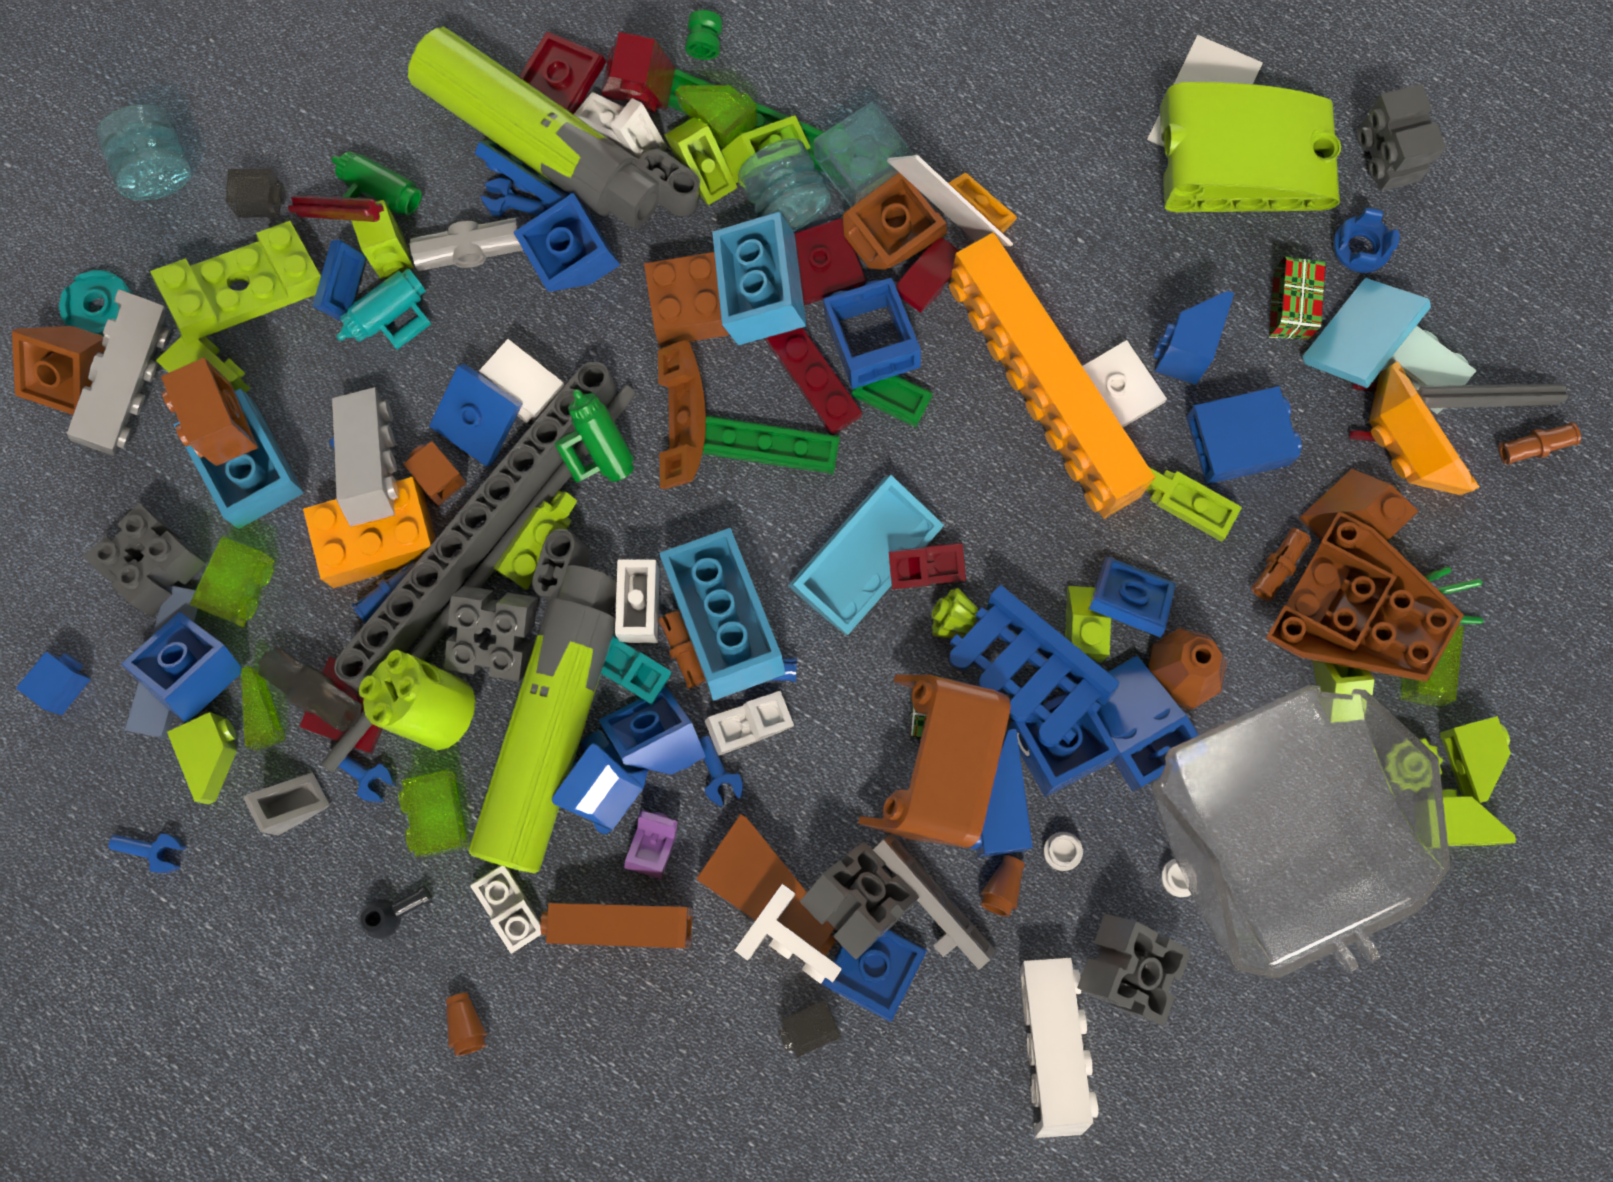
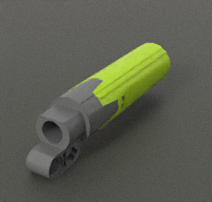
M444 26L431 30L417 43L408 64V79L411 85L567 193H574L583 204L599 215L612 213L632 228L637 229L650 218L658 204L677 216L691 215L698 208L700 186L698 176L667 153L651 149L644 152L638 159Z
M557 529L547 536L533 576L532 585L534 591L548 600L468 849L471 856L533 874L541 869L559 811V806L554 805L552 797L571 772L616 619L610 614L616 598L617 582L603 572L587 568L590 560L589 547L585 542L565 529ZM571 546L569 552L564 555L566 549Z

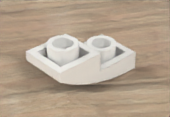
M499 865L471 883L470 887L489 914L491 924L511 954L541 935L540 921L508 867Z

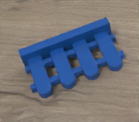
M999 585L990 595L987 605L988 612L981 608L975 616L979 622L963 639L956 634L950 641V645L954 648L949 656V664L954 670L959 672L966 671L974 664L983 672L978 686L998 692L1004 689L1013 698L1010 701L1011 709L1009 716L1013 720L1025 721L1033 714L1042 721L1043 724L1038 731V739L1041 744L1053 747L1062 739L1069 744L1076 735L1071 730L1087 711L1094 716L1101 708V705L1096 701H1099L1104 706L1115 694L1120 682L1007 589ZM1007 627L1013 630L1018 636L1011 632ZM999 637L1009 646L993 663H990L982 654ZM1037 651H1038L1040 654H1042V655H1043L1046 659H1048V660L1046 661L1042 656H1040V655L1037 653ZM1028 661L1038 671L1023 688H1020L1011 679ZM1066 676H1068L1069 678H1071V679H1072L1074 682H1076L1078 685L1074 684V683H1073L1071 680H1069ZM1058 686L1068 696L1051 714L1041 703Z

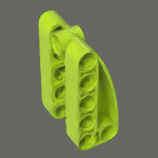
M1180 82L1167 89L1160 105L1161 140L1164 141L1165 154L1168 157V166L1163 175L1164 205L1167 211H1322L1339 205L1337 156L1341 151L1340 140L1335 136L1332 100L1292 89L1243 83ZM1314 151L1321 152L1325 158L1317 156Z

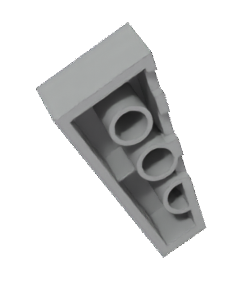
M118 289L114 302L118 303L119 307L117 319H108L103 331L102 346L106 347L104 354L98 352L94 356L88 378L93 381L91 387L84 386L67 432L70 441L112 456L116 455L118 447L125 449L129 441L132 428L127 427L131 414L138 415L142 408L145 395L140 394L145 381H152L158 366V362L153 360L158 348H165L171 329L166 328L167 323L163 305Z

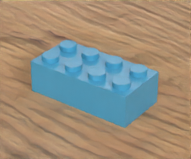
M731 528L659 553L665 574L713 701L785 675L781 652Z

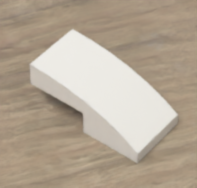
M781 691L748 701L743 706L710 716L705 720L718 756L758 742L794 726Z

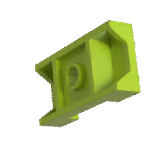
M291 221L257 232L258 241L200 263L190 266L185 258L150 271L155 286L170 310L185 344L316 295L321 276ZM241 280L249 283L248 287L241 291H235L230 288L236 281Z

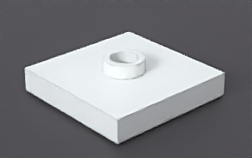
M1127 340L1082 366L1122 427L1154 410L1167 400Z

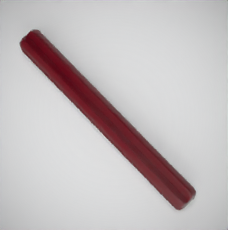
M297 195L291 197L292 204L288 205L289 212L296 213L298 217L367 222L379 221V213L384 211L381 203H375L374 199Z

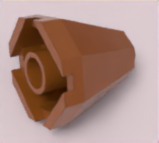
M1179 628L1150 646V657L1146 667L1178 705L1183 706L1182 708L1193 710L1222 692L1227 660L1210 635Z

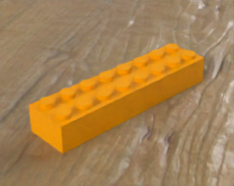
M993 232L957 252L949 284L951 294L958 303H964L969 311L968 318L971 325L977 332L982 331L988 340L987 348L994 360L997 362L1001 360L1007 370L1006 377L1011 387L1015 391L1020 390L1025 397L1027 411L1033 420H1039L1045 428V437L1050 447L1054 451L1059 450L1066 461L1064 465L1068 475L1073 481H1079L1086 491L1084 497L1089 507L1094 512L1099 511L1102 518L1105 519L1141 498L1155 479L1154 474L995 233Z

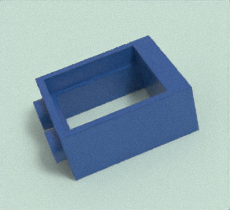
M892 277L885 280H873L862 287L850 291H838L830 297L823 299L824 318L852 389L921 368V348ZM887 306L901 342L853 357L839 321Z

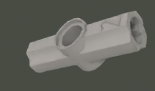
M516 218L481 225L474 221H460L450 225L446 232L411 238L409 243L417 271L452 264L460 268L476 267L483 264L487 257L522 251L523 249L513 233L519 229Z

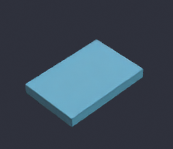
M1365 278L1302 356L1304 363L1368 388L1431 308L1430 300Z

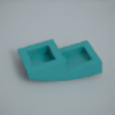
M612 637L601 674L652 705L672 675V672L643 653H639L625 643L620 642L617 638Z

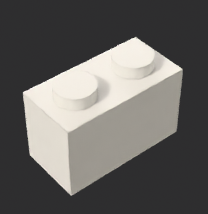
M509 339L479 370L483 377L523 404L517 416L526 423L530 419L535 422L565 386L560 379Z
M618 560L615 635L620 642L658 643L660 569L656 560Z

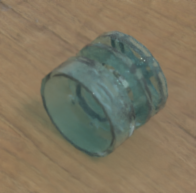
M153 105L127 106L111 112L97 126L96 139L103 157L108 162V170L113 177L114 186L122 196L132 200L158 199L175 193L185 186L190 179V163L185 157L184 148L179 143V136L172 118L166 110Z
M798 139L778 141L761 149L742 165L738 173V182L748 200L755 204L757 217H763L780 211L792 231L816 219L826 210L831 202L830 190L823 184L821 174L814 171V161L804 143Z

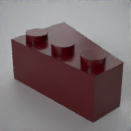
M618 32L614 46H612L611 52L608 55L600 96L629 102L633 98L641 102L647 112L654 113L656 108L667 110L675 67L654 38Z

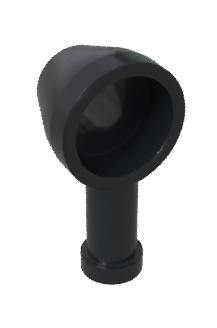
M423 885L417 891L394 903L386 899L371 901L363 908L360 914V926L372 938H387L393 935L399 928L401 916L424 904L432 903V897L426 886ZM374 912H378L381 916V921L377 926H373L370 921V917Z

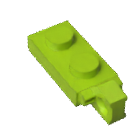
M1150 468L1155 479L1146 491L1152 494L1150 497L1152 502L1221 542L1226 538L1242 509L1241 506L1178 471L1173 473L1166 470L1162 475Z
M558 491L550 504L543 501L538 508L534 507L494 565V569L522 589L527 590L533 581L537 563L547 536L557 529L568 530L567 527L572 520L567 516L578 500L567 492Z

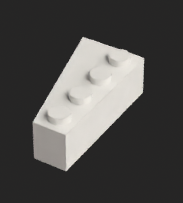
M1071 958L1023 961L1020 968L1024 1023L1026 1026H1031V1033H1027V1057L1030 1066H1035L1036 1074H1032L1031 1102L1034 1103L1035 1107H1040L1041 1121L1033 1123L1035 1138L1083 1135L1093 1124V1117H1098V1103L1096 1093L1089 1092L1087 1075H1092V1059L1090 1051L1083 1050L1081 1034L1087 1033V1022L1084 1009L1078 1010L1076 994H1081V990L1077 989L1081 979L1079 970H1073Z

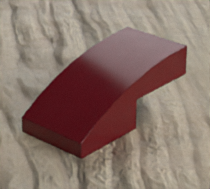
M942 237L937 239L895 286L900 298L921 313L941 294L944 285L951 279L955 255L960 250Z
M962 542L888 552L892 589L966 581Z

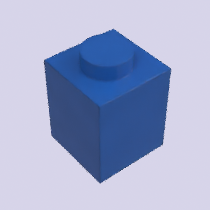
M46 651L16 689L42 709L63 715L91 678L80 671L84 665L67 653H63L60 657Z

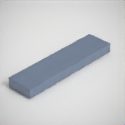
M169 585L166 589L172 595L160 606L152 636L179 612L199 626L207 594L201 591ZM138 683L125 730L167 739V731L170 729L173 713L161 704L141 683Z

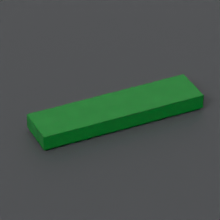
M706 416L703 454L834 474L840 436Z

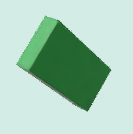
M895 375L853 389L852 397L909 425L917 427L933 397V393Z

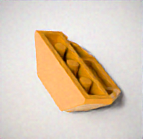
M1397 361L1382 370L1379 374L1369 423L1373 427L1371 433L1375 441L1381 447H1385L1393 458L1391 464L1395 472L1401 478H1406L1410 484L1462 495L1479 488L1478 483L1472 477L1419 396L1400 363Z

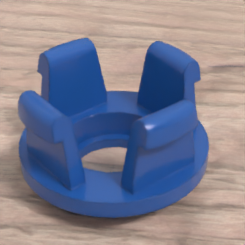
M1365 208L1361 215L1346 220L1336 231L1333 239L1334 252L1338 260L1348 269L1360 273L1374 272L1382 268L1392 256L1393 250H1396L1400 239L1399 230L1389 231L1381 222L1383 217L1382 210ZM1356 236L1365 237L1371 241L1373 253L1358 252L1354 254L1349 248V241Z

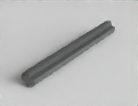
M1561 383L1421 386L1419 390H1416L1427 408L1559 405L1561 402L1567 401L1569 396L1566 393V386Z

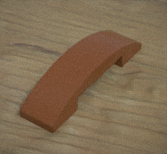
M686 340L658 350V384L668 387L669 450L659 453L660 488L664 490L693 481L700 465L705 442L706 414L703 386L694 352L690 343Z

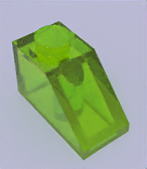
M731 85L679 86L675 90L679 107L690 118L695 117L707 124L715 141L723 149L740 134L749 132L758 125L755 102L745 92L740 94Z

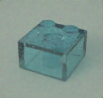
M873 101L814 139V160L850 207L898 173L887 162L888 158L915 155Z

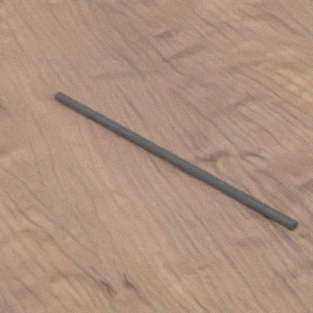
M627 385L621 389L607 407L614 422L636 395V392ZM580 440L574 450L582 463L589 452L582 440ZM564 462L464 586L482 588L494 573V565L533 508H538L543 501L550 503L556 493L571 477V473ZM450 603L409 653L410 655L424 660L450 628L448 626ZM364 710L322 761L321 765L331 773L337 769L372 725L365 716Z

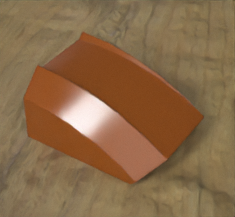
M899 172L843 214L844 237L867 267L871 269H887L895 266L947 234L946 222L940 214L933 210L919 190Z

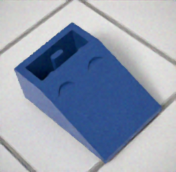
M1138 656L1108 672L1120 682V685L1112 698L1104 706L1099 701H1096L1101 705L1097 714L1120 752L1113 761L1132 792L1207 749L1187 715Z

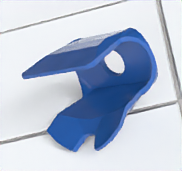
M598 730L581 741L580 744L584 754L578 762H573L571 772L553 795L552 802L554 805L593 821L599 833L607 834L614 830L615 826L644 789L648 769L625 765L609 739L602 731Z

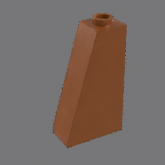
M740 814L696 879L755 921L783 884L796 895L777 921L826 956L836 941L833 935H831L834 927L828 921L821 924L801 904L800 900L807 893L806 890L752 823Z
M548 903V911H543L541 915L540 931L541 935H546V943L691 948L693 909L671 906Z

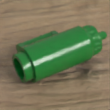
M347 151L341 157H332L331 160L336 165V176L349 187L343 197L358 198L362 194L369 199H374L375 202L384 199L390 212L393 211L398 215L406 214L410 216L417 210L422 199V192L417 189L414 182L363 154L357 155L354 152Z
M575 389L573 391L575 399L568 409L572 417L571 422L576 430L557 440L554 444L575 482H580L597 472H600L602 476L607 477L611 482L626 478L634 470L632 463L634 457L605 404L601 403L595 394L589 393L584 395L581 390ZM582 440L593 459V462L586 466H583L572 447L573 444Z

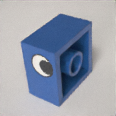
M1065 693L1042 706L1052 714L1068 694ZM1089 711L1071 729L1076 735L1069 744L1063 739L1053 747L1041 744L1038 739V731L1043 722L1033 714L1025 721L1013 720L1008 730H1017L1019 752L1044 797L1111 764L1120 754L1098 714L1096 713L1093 716Z

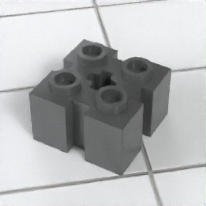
M1422 84L1380 94L1372 106L1369 115L1364 118L1357 129V139L1360 147L1365 149L1366 154L1370 153L1372 159L1369 161V173L1371 178L1376 180L1380 192L1420 182L1430 170L1429 163L1436 162L1446 150V145L1437 122L1432 123L1429 117L1432 108Z
M138 503L117 524L122 531L113 540L105 535L84 558L103 577L113 582L111 586L130 605L153 617L160 610V606L172 595L166 588L169 585L173 586L177 581L185 585L207 563L186 543L178 539L179 536L160 517Z
M469 586L461 587L451 595L448 626L457 627V632L446 642L444 670L475 674L483 666L490 668L489 677L520 681L525 674L532 653L533 641L526 640L524 637L535 626L538 597L507 593L502 599L493 600V590ZM486 628L491 629L490 635L487 633Z
M864 841L849 852L842 861L839 860L823 873L800 900L801 904L821 924L828 921L838 931L833 937L855 960L895 925L919 898L898 875L892 879L882 869L886 863Z
M1104 914L1094 944L1100 946L1096 960L1088 958L1077 989L1099 1000L1109 1002L1111 1006L1131 1016L1165 1026L1175 995L1169 993V989L1173 979H1182L1191 950L1171 939L1158 936V932L1137 921Z

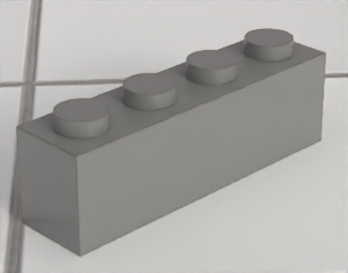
M375 387L332 398L336 496L344 516L351 527L395 515L394 499L399 498V490L395 478L392 476L393 472H397V465L394 455L390 450V447L395 446V440L391 427L388 425V422L393 421L388 401H381Z

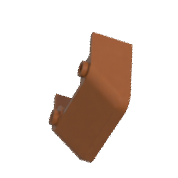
M895 674L893 682L912 689L911 698L914 709L919 713L927 715L909 790H897L886 799L883 806V818L860 816L858 824L905 839L969 848L979 840L983 830L1010 715V700L1007 695L993 689L934 675Z

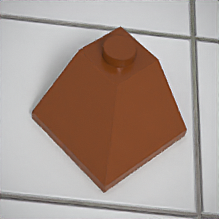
M74 326L14 329L12 331L15 396L74 415L84 386L91 387L93 381L88 378L94 356L98 352L103 354L106 347L102 346L104 336Z
M1351 469L1302 514L1299 519L1322 541L1337 513L1340 511L1374 528L1388 541L1419 511L1391 484Z

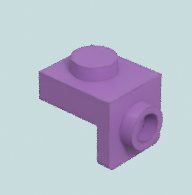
M641 811L638 818L637 831L625 859L624 868L662 879L676 841L678 822L659 812L649 813Z

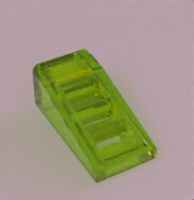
M250 666L241 668L246 748L260 751L285 741L284 738L286 737L263 672Z

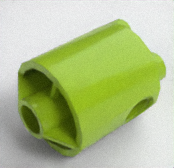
M399 650L390 652L372 675L365 677L359 686V695L364 698L365 716L371 724L434 750L446 749L458 742L468 730L474 716L476 700L473 688L466 680Z

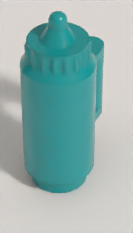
M409 268L402 273L397 271L348 307L347 312L340 317L343 326L336 335V338L339 341H343L346 338H355L358 342H361L366 337H372L381 330L395 349H400L432 325L416 305L421 301L420 296L426 290ZM412 308L418 317L392 335L386 326Z

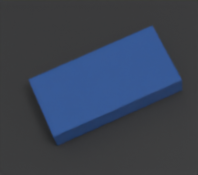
M331 240L312 307L341 322L340 317L354 303L366 256L362 252L341 240Z

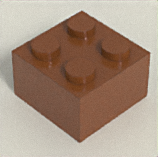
M714 252L644 263L654 330L659 347L672 345L683 340L691 342L729 335L722 325Z
M199 359L161 376L166 391L162 392L163 400L172 413H176L180 423L175 426L176 432L182 443L186 447L192 446L200 458L205 457L215 466H218L258 448L232 384L207 359Z

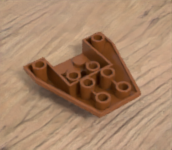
M1339 511L1265 639L1301 658L1427 682L1464 614L1374 528Z

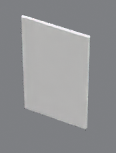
M1197 35L1174 84L1180 82L1253 84L1263 62ZM1159 114L1147 140L1164 147V141L1161 140Z
M918 155L888 158L887 162L975 242L994 232L1003 246L1011 247L1013 245L1006 236Z

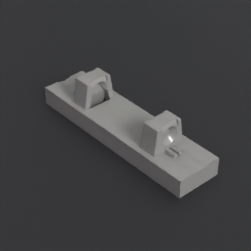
M890 834L881 841L873 851L892 871L893 874L890 877L893 879L898 875L919 896L917 901L945 931L937 939L936 943L933 944L935 949L944 957L953 948L958 946L977 969H981L991 960L996 949L893 834Z

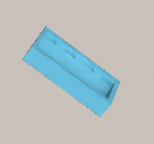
M892 475L886 476L788 584V587L845 635H849L892 586L888 552L925 547L941 530L944 524Z

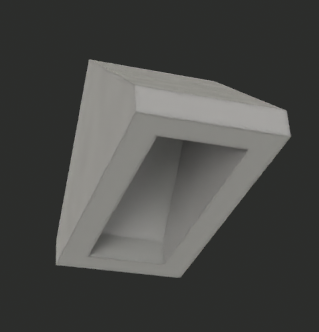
M313 772L247 794L243 798L260 832L277 836L330 806Z

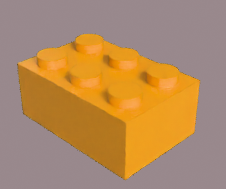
M413 477L396 481L399 498L394 499L395 515L350 527L337 499L303 509L321 580L334 589L404 568L411 560L415 563L418 562L436 540L424 491Z

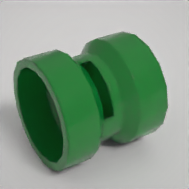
M697 10L690 13L687 25L690 34L687 36L685 51L689 56L699 60H711L718 57L720 52L718 36L722 32L723 25L722 18L718 14L708 10Z

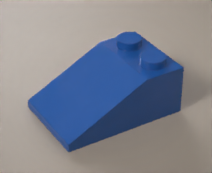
M1010 729L1005 733L983 830L979 840L969 847L970 850L976 849L977 857L1022 853L1033 848L1016 729Z

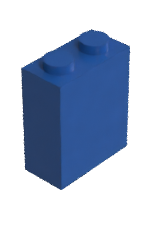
M1280 386L1194 405L1186 419L1206 485L1287 467L1301 455V439L1298 432L1293 431L1290 422V403L1286 397L1282 396Z

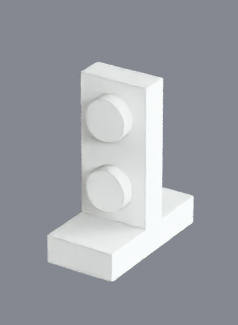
M591 92L574 113L575 116L638 159L647 150L657 149L664 152L668 148L644 105L633 98L625 107H622Z
M782 884L734 951L746 960H749L768 934L773 938L769 946L787 959L794 953L806 962L802 970L816 981L822 983L826 977L833 982L842 968L777 921L796 895Z

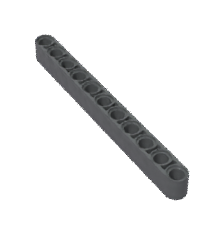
M589 362L579 368L339 654L334 666L335 673L339 679L359 692L362 680L372 675L390 652L399 650L405 653L451 598V595L458 590L564 462L554 444L557 440L576 430L571 422L572 417L569 415L568 409L575 399L573 391L579 389L584 395L589 393L595 394L600 402L605 404L606 408L617 396L616 385L608 369L602 363ZM602 382L599 386L592 387L594 384ZM556 436L552 442L546 443L548 439ZM580 441L573 444L572 447L575 448ZM533 464L529 470L523 471L527 465ZM510 492L506 498L499 500L501 495ZM486 520L484 525L475 529L479 522ZM462 548L461 552L456 557L451 558L452 554L456 550ZM438 577L432 586L427 587L429 581ZM413 606L412 611L403 617L405 610ZM388 636L387 641L378 647L380 640ZM363 665L362 671L357 676H354L355 670Z

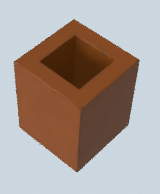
M433 441L427 445H420L409 454L408 460L403 463L437 506L441 505L467 484Z

